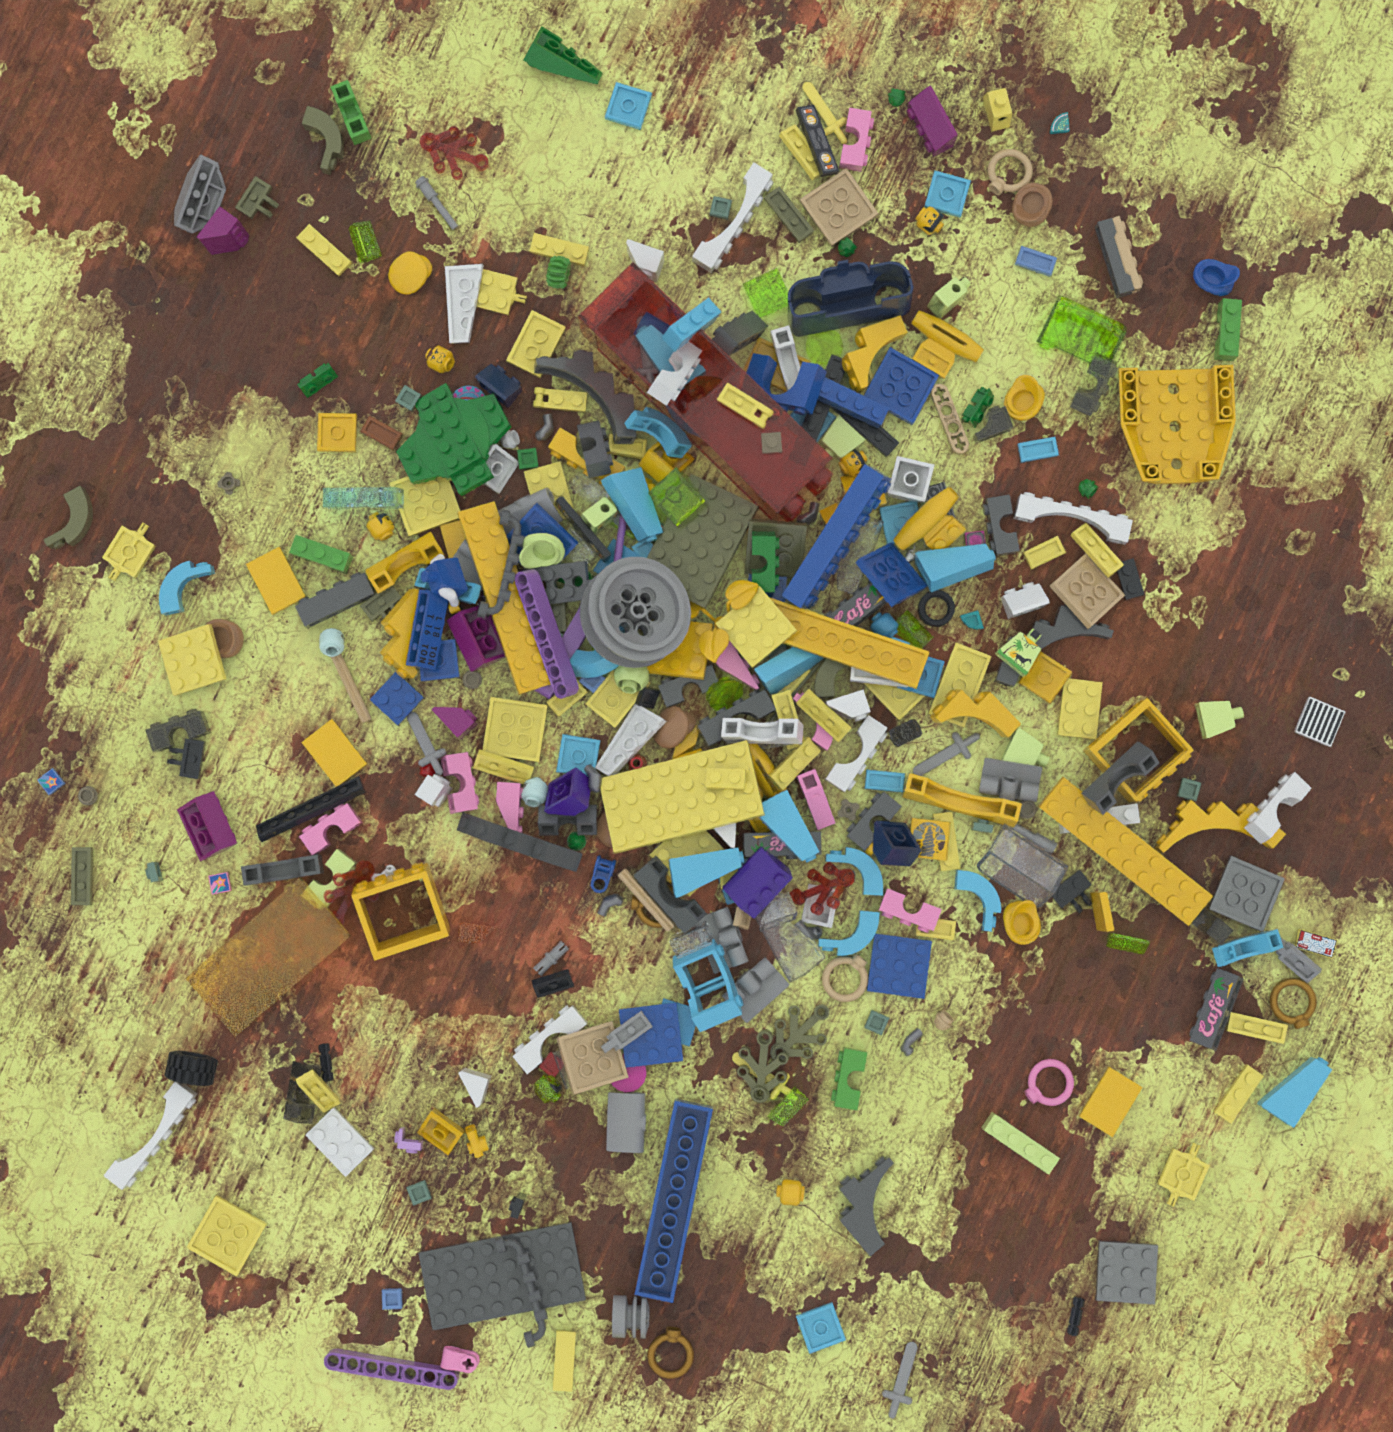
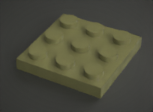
M749 519L744 574H752V569H760L767 562L761 555H752V531H775L776 537H779V549H775V556H779V568H775V575L793 578L804 560L807 523Z

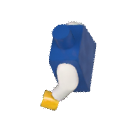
M438 554L430 561V565L425 571L421 573L422 582L429 583L433 594L440 595L448 600L449 611L451 614H455L461 611L458 598L468 588L458 558L445 559L443 554Z

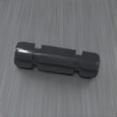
M323 1043L318 1046L319 1053H321L319 1057L321 1071H323L322 1080L328 1082L332 1081L334 1077L333 1072H331L329 1043Z
M1074 1297L1073 1299L1074 1307L1071 1309L1070 1325H1068L1067 1333L1071 1336H1078L1079 1333L1078 1326L1081 1323L1082 1307H1084L1085 1302L1081 1297Z

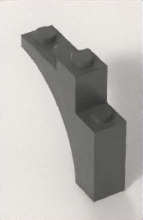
M888 1155L886 1157H879L874 1162L875 1166L872 1169H865L859 1175V1180L854 1175L850 1177L847 1175L839 1182L841 1184L839 1190L852 1204L851 1207L846 1206L840 1212L839 1220L869 1256H872L885 1244L875 1225L873 1204L880 1180L894 1164Z

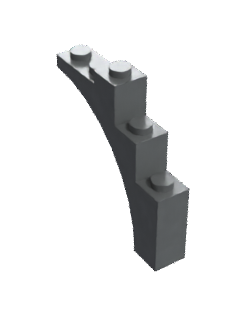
M586 350L574 351L572 358H550L547 356L536 358L534 373L563 378L583 389L599 404L612 429L614 444L634 443L636 430L627 429L624 424L634 411L633 394L625 392L614 394L613 373H607L606 371L594 373L593 352H587Z
M1066 604L1058 607L1052 626H1050V622L1039 619V622L1035 621L1031 630L1035 629L1041 634V637L1035 643L1041 649L1058 640L1076 636H1094L1109 640L1114 630L1109 629L1110 626L1103 623L1094 624L1087 629ZM1001 660L994 682L1012 688L1015 686L1020 674Z
M464 812L457 827V831L575 872H577L583 855L574 850Z

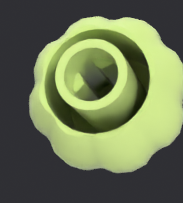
M618 666L614 670V680L623 692L634 694L648 685L649 671L647 666L641 668Z

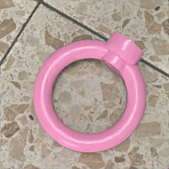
M1042 1060L1030 1071L1028 1077L1029 1088L1024 1092L1032 1104L1037 1101L1047 1106L1062 1104L1070 1097L1074 1088L1072 1072L1059 1060ZM1046 1067L1058 1068L1066 1078V1088L1056 1098L1043 1096L1036 1087V1077Z

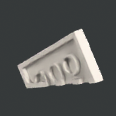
M483 264L445 266L450 344L470 343Z
M634 704L595 768L607 776L617 774L667 721L644 707Z

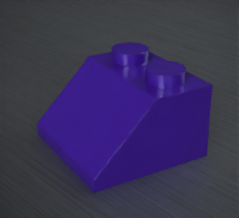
M575 767L548 784L544 812L547 814L575 816L580 812H584L589 806L591 792L589 777Z

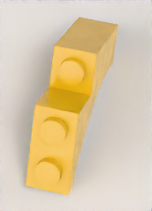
M901 315L861 328L855 334V342L860 349L849 352L842 358V367L847 372L850 387L855 392H863L868 387L869 368L876 353L882 347L902 339L908 333Z
M417 588L409 589L381 621L384 630L393 637L379 653L388 665H393L397 669L396 673L403 679H413L418 673L415 667L406 665L419 594Z
M961 689L951 690L946 694V700L934 707L932 710L933 714L930 716L936 723H942L959 716L973 717L991 726L1001 737L1007 738L1021 725L991 692L986 691L979 692L974 697L973 702Z

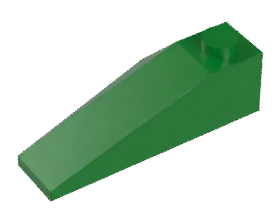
M541 26L523 61L541 71L598 84L603 73L588 60L580 59L575 54L576 50L572 47L568 49L564 46L559 36Z

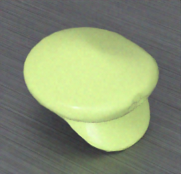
M548 533L530 534L523 540L519 560L521 565L527 569L556 565L563 560L565 548L561 540L554 535Z

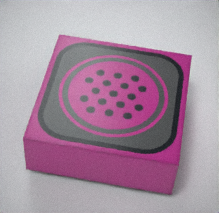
M984 531L964 533L966 546L985 544Z

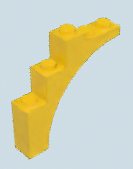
M1183 800L1176 807L1178 811L1174 814L1180 820H1175L1169 826L1170 831L1166 835L1162 834L1157 839L1155 849L1160 853H1164L1174 843L1187 835L1214 828L1229 829L1254 838L1244 827L1248 823V817L1254 812L1257 813L1259 809L1252 803H1247L1246 805L1243 803L1236 810L1238 813L1236 815L1222 801L1216 803L1212 802L1206 809L1207 813H1205L1192 800H1187L1186 802ZM1279 828L1269 840L1262 844L1268 849H1273L1286 834Z

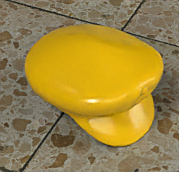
M411 251L405 252L398 256L389 268L388 278L390 284L401 294L415 293L430 276L432 265L423 255Z
M1029 375L1019 376L1008 390L1004 399V409L1008 416L1018 421H1026L1033 418L1040 411L1044 402V389L1034 377Z
M1030 900L1015 901L1005 907L1003 921L1009 938L1020 945L1034 942L1041 930L1040 918L1037 914L1035 903Z

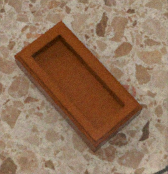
M370 415L360 431L362 434L393 451L403 436L401 432Z

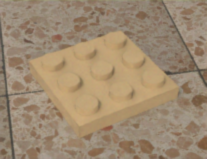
M847 168L802 197L799 201L831 247L876 218L879 214Z
M1086 553L1050 585L1051 589L1087 629L1093 626L1125 596Z
M612 1021L556 1038L572 1095L628 1078L621 1050L616 1051L613 1047L605 1053L601 1048L603 1044L609 1041L606 1036L614 1030Z

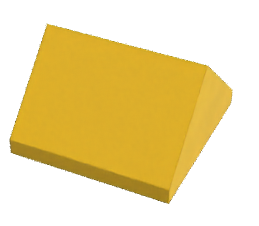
M434 1108L417 1133L449 1155L464 1134L465 1129Z

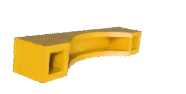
M909 773L902 795L906 799L1013 828L1018 822L1022 806L1021 803L1007 799L963 793L940 785L929 778Z

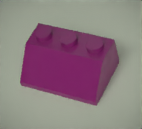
M930 85L909 101L906 111L910 120H914L917 125L915 128L920 137L923 136L926 150L935 157L954 147L958 134Z
M219 206L197 238L206 250L214 255L238 251L247 244L250 235L237 218Z
M479 606L460 611L446 620L471 672L505 658L492 615L486 614L485 618L477 616Z
M214 791L195 797L177 809L200 862L237 844L235 834L229 826L228 819Z

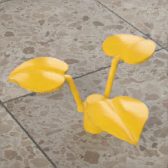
M737 580L730 584L725 592V596L729 600L726 602L727 613L730 611V605L735 610L745 607L755 596L759 585L746 580ZM690 602L691 619L696 617L701 610L714 622L715 628L713 631L703 632L699 638L698 645L702 654L711 662L716 663L729 644L728 633L723 629H719L715 624L724 616L715 619L706 609Z

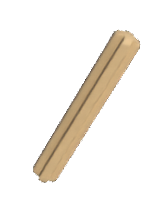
M339 654L338 656L331 657L361 722H368L371 720V716L342 655Z
M623 869L618 874V877L666 931H670L675 926V923L627 869Z

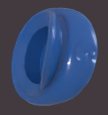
M1205 259L1198 262L1193 271V278L1196 284L1204 291L1217 296L1228 295L1232 291L1234 282L1237 281L1240 275L1238 267L1224 264L1214 259Z

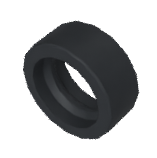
M942 590L927 592L918 604L920 619L931 627L945 625L952 619L955 613L953 598ZM934 597L943 599L948 607L946 615L939 620L930 618L925 611L927 601Z

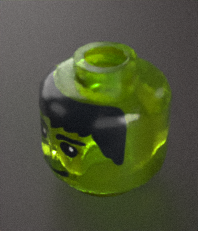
M544 1074L534 1084V1093L545 1104L551 1101L555 1103L562 1096L560 1094L562 1085L553 1075L546 1076Z

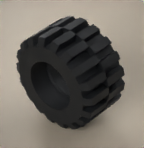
M172 1051L168 1055L164 1076L171 1081L188 1085H213L218 1060L201 1053Z

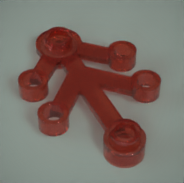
M451 126L447 131L437 135L433 133L423 134L420 138V146L424 151L430 152L434 162V169L437 173H443L446 169L444 162L440 161L437 150L444 152L454 180H460L463 177L462 170L458 168L454 157L474 164L475 168L479 171H484L488 168L489 161L486 155L478 154L473 156L458 150L466 145H476L477 137L475 134L469 133L466 137L447 145L441 143V141L448 138L457 139L460 136V131L456 126ZM456 130L457 134L451 135V131ZM470 137L475 138L473 142L468 141ZM428 140L433 141L432 145H427L426 142ZM480 161L485 162L484 166H479L478 163ZM438 164L443 165L442 169H437L436 166ZM459 171L460 175L454 176V172Z
M361 861L354 870L342 874L337 873L333 876V882L336 886L344 885L345 880L355 878V880L350 885L335 890H327L323 894L327 903H332L337 897L346 895L338 910L328 915V922L332 927L339 928L344 924L345 919L343 916L353 900L351 895L356 884L367 880V882L372 881L371 877L374 874L375 868L371 862ZM368 868L367 873H362V870ZM338 877H342L340 882H336ZM376 893L373 898L369 896L367 898L369 901L374 902L379 898V894ZM328 894H333L331 899L326 898ZM336 918L340 919L338 923H334Z
M827 862L823 866V871L828 875H835L837 877L829 880L816 869H810L807 873L808 879L821 884L805 891L798 888L793 889L789 893V901L795 905H802L807 898L820 894L810 908L813 914L819 916L824 911L823 904L831 890L837 887L833 895L827 899V906L836 909L840 905L839 897L844 889L850 887L855 881L856 875L853 870H839L833 863Z

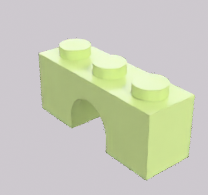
M336 849L325 864L333 872L332 881L327 885H323L319 881L313 880L301 896L318 909H323L324 907L327 909L334 900L332 898L336 892L339 893L344 888L346 878H351L357 870L355 866L358 863L342 850Z

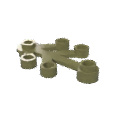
M824 1004L817 1005L814 1008V1014L799 1029L798 1015L800 1014V1009L796 1005L790 1006L788 1009L790 1015V1037L785 1042L783 1030L786 1028V1022L783 1019L775 1021L776 1044L770 1049V1055L773 1060L778 1056L776 1054L777 1049L787 1052L789 1057L809 1059L813 1055L810 1047H804L803 1049L789 1048L795 1043H817L818 1045H824L827 1042V1037L822 1033L804 1035L818 1020L828 1018L829 1008ZM792 1008H797L798 1013L796 1015L791 1014ZM820 1008L825 1010L824 1015L818 1014ZM782 1021L784 1026L778 1028L777 1022ZM819 1036H823L825 1040L824 1042L819 1043L817 1041V1038ZM809 1049L811 1054L804 1056V1050ZM781 1055L780 1059L782 1061H785L786 1057L784 1055Z
M768 1029L761 1030L757 1035V1042L760 1044L759 1064L751 1055V1049L748 1046H743L739 1050V1056L757 1074V1082L749 1074L750 1070L747 1065H740L737 1069V1074L750 1086V1095L758 1103L767 1101L770 1096V1090L779 1083H784L787 1079V1073L784 1070H779L775 1078L765 1084L766 1076L781 1064H786L789 1060V1054L782 1051L775 1060L767 1065L768 1046L773 1040V1034ZM767 1034L769 1039H764L762 1035ZM742 1050H746L748 1055H743ZM781 1055H784L786 1057L785 1061H782L780 1059ZM740 1069H745L746 1074H742L740 1072ZM778 1074H783L784 1079H779ZM757 1090H762L764 1094L759 1095Z

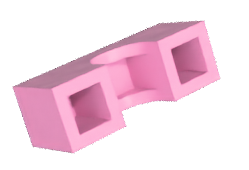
M849 108L845 132L855 134L858 142L854 145L843 144L840 169L847 168L848 170L861 172L862 167L867 165L868 155L865 154V149L870 147L871 136H868V131L873 129L874 118H871L872 111Z
M468 752L441 757L443 776H455L460 782L458 792L447 795L450 814L478 809L479 798L474 790L476 782L475 777L471 773L472 759L468 756Z
M343 803L335 807L334 813L323 815L318 819V824L315 826L309 825L302 830L303 834L299 837L311 855H317L331 845L326 836L329 827L337 825L343 833L347 834L363 823L350 804L344 805Z
M888 888L886 889L879 908L882 911V916L890 919L893 916L900 918V923L908 926L911 923L919 925L918 930L929 933V930L934 931L942 909L923 902L917 913H907L903 908L905 895Z

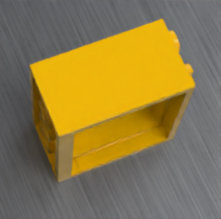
M1148 698L1137 702L1083 750L1099 770L1104 773L1110 765L1098 751L1142 712L1177 750L1176 754L1134 791L1124 781L1118 786L1117 790L1128 802H1140L1146 798L1148 790L1156 789L1162 784L1163 781L1161 779L1172 775L1177 770L1176 766L1188 761L1191 757L1190 753L1194 751Z
M415 863L410 869L404 870V868L393 871L392 875L386 876L382 874L375 877L374 881L367 882V880H364L354 887L351 896L374 961L449 936L450 925L428 863ZM423 878L438 923L378 942L363 898Z

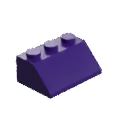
M761 846L722 888L741 910L755 919L793 879V876L788 866Z

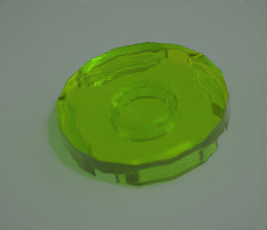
M835 330L811 334L807 337L806 353L815 364L825 366L828 364L832 354L838 357L841 356L843 350L841 336Z
M732 676L722 677L718 679L719 682L713 683L709 687L706 699L714 710H720L724 707L729 709L733 707V702L742 697L743 686L737 678Z

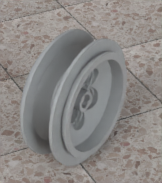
M645 557L622 558L606 566L589 582L580 604L582 629L591 646L606 660L629 668H641L652 665L673 652L684 640L691 619L689 597L679 578L663 564ZM622 593L627 596L628 601L622 598ZM640 597L646 600V604L641 602ZM611 608L617 611V615L611 612ZM648 614L653 616L654 621L648 618ZM619 626L624 627L625 633L620 631ZM638 629L643 631V636L638 633Z

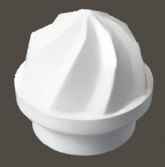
M509 430L500 441L503 447L513 449L520 443V438L515 430Z

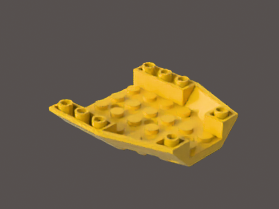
M1214 365L1211 369L1138 371V368H1118L1120 425L1142 482L1153 484H1189L1218 480L1236 422L1233 365ZM1175 385L1178 392L1171 394L1168 391V386ZM1170 423H1178L1179 431H1172ZM1176 459L1180 461V469H1174L1172 467V460Z

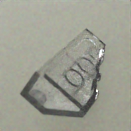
M870 517L868 523L865 526L862 525L859 530L860 535L858 539L848 547L850 549L848 555L844 559L841 558L838 563V590L853 595V592L859 588L864 573L855 562L874 551L884 521Z
M770 903L756 916L755 919L790 983L809 973L825 959L817 943L811 937L806 936L798 926H794L788 921L786 916Z

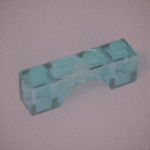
M398 487L323 488V507L328 509L360 507L404 509V489Z

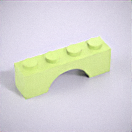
M991 1112L981 1127L984 1131L1047 1174L1051 1173L1060 1159L993 1112Z

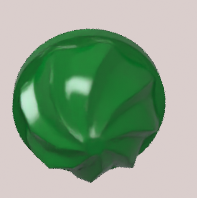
M891 88L890 93H888L889 103L893 107L901 106L906 99V91Z
M846 237L839 243L838 251L841 256L848 257L855 254L854 251L858 247Z
M1089 479L1079 483V492L1088 499L1099 488L1095 481Z
M572 832L567 838V844L574 851L582 850L586 845V837L578 835V832Z

